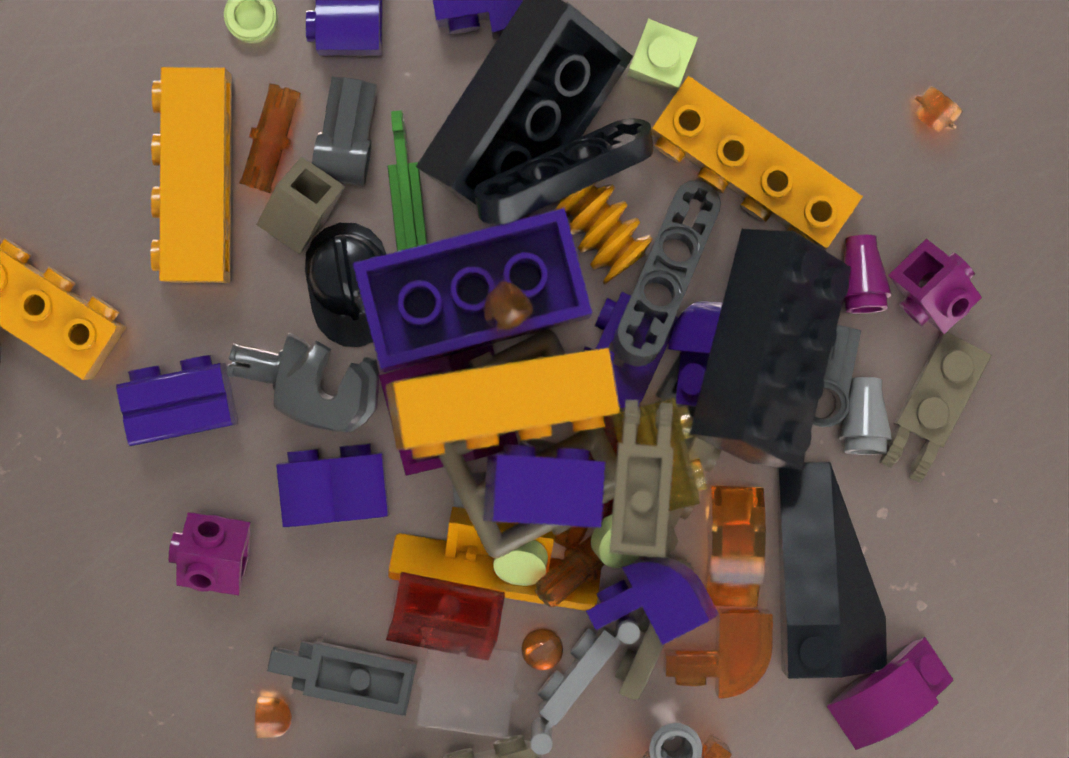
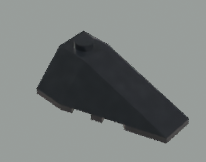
M803 462L802 470L777 467L782 672L788 679L842 678L883 669L887 665L886 616L831 462Z

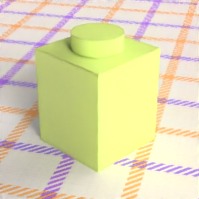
M648 19L627 76L676 94L698 37Z

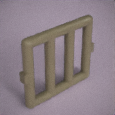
M543 330L493 356L489 351L468 361L470 367L463 371L530 361L541 355L544 358L566 355L556 333L552 330ZM602 427L582 430L536 454V457L556 458L557 448L589 450L595 461L605 462L603 504L614 498L617 456ZM507 432L498 433V437L504 435ZM465 439L444 442L446 453L439 454V457L489 556L500 558L550 531L557 535L573 527L519 523L501 532L496 521H483L486 480L477 484L463 457L464 454L474 449L467 450Z

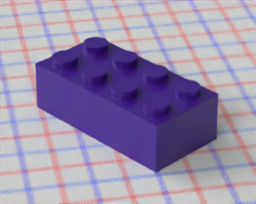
M565 208L353 263L379 366L383 373L589 319L593 314Z

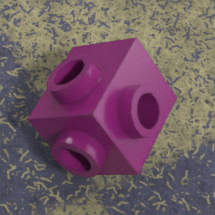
M925 239L888 275L905 298L899 304L905 313L918 325L923 326L928 321L943 334L959 320L963 319L982 298L970 281L975 275L972 268L956 253L952 252L948 256L928 239Z
M188 512L182 533H173L169 547L168 562L176 564V586L188 587L202 592L213 591L239 596L249 559L251 522L223 518L217 515Z

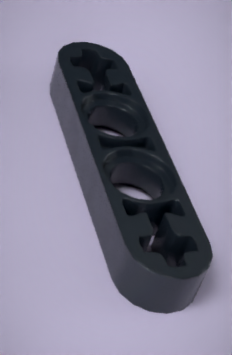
M636 118L615 121L481 182L474 189L478 218L488 224H505L518 220L648 159L654 153L651 124L646 120Z

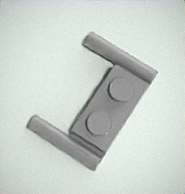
M631 612L615 620L616 629L614 632L606 626L601 627L596 634L592 630L587 629L570 651V654L576 659L567 671L561 674L558 670H555L541 687L537 695L543 699L539 705V714L543 717L536 718L531 725V748L536 754L545 755L552 749V726H556L618 648L621 641L625 644H632L638 640L640 631Z

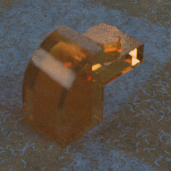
M711 486L707 521L708 562L705 588L715 606L757 608L760 584H763L766 553L764 488Z
M716 608L719 615L716 616L715 650L663 649V671L665 676L675 677V684L680 686L706 685L707 677H715V692L719 699L734 697L751 689L762 678L771 660L773 614L768 609Z

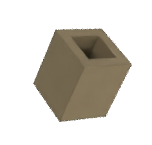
M301 156L276 185L256 225L298 254H301L326 223L345 186Z

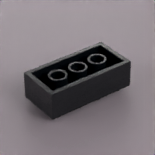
M523 0L417 163L416 168L477 209L474 189L478 184L582 137L634 56L570 3L563 0ZM530 213V214H528V215H526V216H524V217H522V218H520V219L528 218V217H530V215H531L532 213Z
M741 229L690 435L751 464L802 470L806 451L811 444V429L818 401L824 391V377L830 352L837 338L836 328L843 299L849 289L851 266L795 231Z

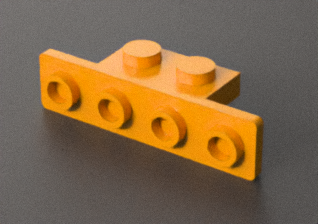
M452 507L447 541L402 533L395 536L388 577L392 580L587 611L597 606L598 597L596 593L599 592L601 567L551 558L555 535L550 531L535 539V541L545 547L548 553L544 578L540 582L528 586L507 583L495 573L493 568L494 558L487 554L464 508ZM496 522L501 532L519 524Z

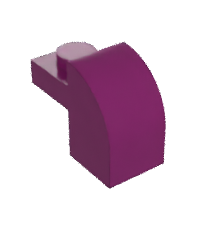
M926 637L911 642L883 669L856 679L828 704L827 708L855 750L887 739L919 720L939 703L936 697L954 679Z

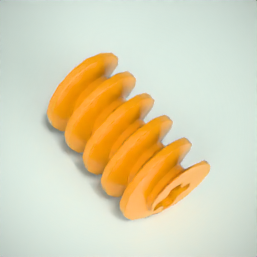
M593 184L560 199L561 201L555 210L565 208L566 216L572 215L573 219L569 223L572 235L583 232L586 234L577 247L581 253L597 249L598 253L590 264L592 269L596 270L607 266L611 268L603 280L605 285L645 256V251L653 238L650 235L634 239L632 235L640 224L639 219L633 218L622 222L619 218L628 204L625 201L609 205L607 202L615 190L614 185L609 184L597 188Z

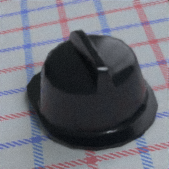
M340 222L324 228L312 239L305 257V274L311 309L316 324L329 340L344 347H362L373 342L353 263L386 255L382 241L373 231L357 223Z

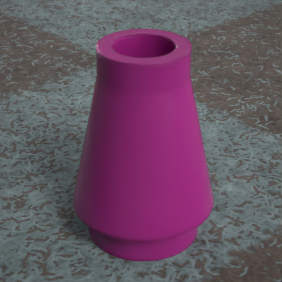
M865 234L845 238L846 252L844 263L851 266L849 289L843 299L846 313L868 314L887 310V298L891 297L892 293L877 247V236Z

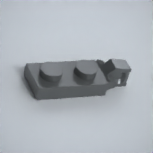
M301 641L299 651L273 647L267 671L292 676L291 688L303 691L305 696L406 716L417 662L314 641V643Z

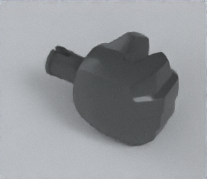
M289 332L284 347L279 353L244 347L235 343L232 346L229 356L232 364H228L227 376L273 384V390H275V409L298 423L330 431L353 432L368 421L378 405L379 368L377 360L374 358L364 357L363 361L359 364L351 363L338 387V393L328 395L322 391L321 381L325 366L330 357L331 348L315 341L310 345L302 338Z

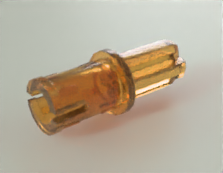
M592 535L579 546L568 547L564 552V559L536 582L535 593L548 607H556L584 582L592 583L598 577L597 571L605 564L592 550Z

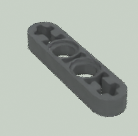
M698 180L688 181L677 190L613 338L614 351L619 359L628 365L636 367L645 366L654 361L668 336L720 212L721 201L719 194L714 187L706 182ZM692 199H696L702 203L700 206L701 211L697 215L692 227H689L682 223L688 213ZM672 239L682 241L689 248L690 258L682 262L671 260L664 253L663 243ZM650 283L664 285L671 293V303L665 306L652 304L645 297L644 287ZM644 317L647 320H651L652 323L645 336L646 343L641 349H638L631 345L633 342L632 336L637 331Z

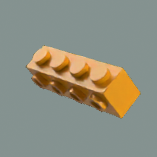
M161 67V81H153L152 108L154 113H160V134H153L151 156L153 165L160 166V187L152 188L151 212L153 218H160V240L153 239L151 243L152 271H159V281L167 283H230L232 74L226 68Z
M690 76L685 79L651 129L652 135L657 138L653 146L665 156L677 163H680L683 157L701 168L697 177L703 182L708 183L720 193H723L728 187L743 197L744 200L740 206L749 214L764 223L772 217L787 228L786 231H795L823 250L829 247L863 198L861 194Z
M4 238L0 244V326L82 380H93L127 328L115 320L119 311L92 295L89 302L71 291L75 282L51 267H48L45 273L39 271L27 263L31 257L29 252Z
M609 348L411 379L386 385L396 450L411 448L413 459L445 454L444 442L465 439L467 450L498 445V433L518 430L520 441L552 436L551 424L571 421L573 432L605 427V415L620 413Z

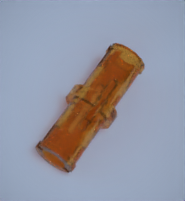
M272 83L268 85V93L257 128L251 127L249 138L253 139L242 178L239 180L240 185L259 189V191L270 194L283 149L288 150L291 139L287 138L297 101L301 96V93L287 87L283 89L280 88V85Z

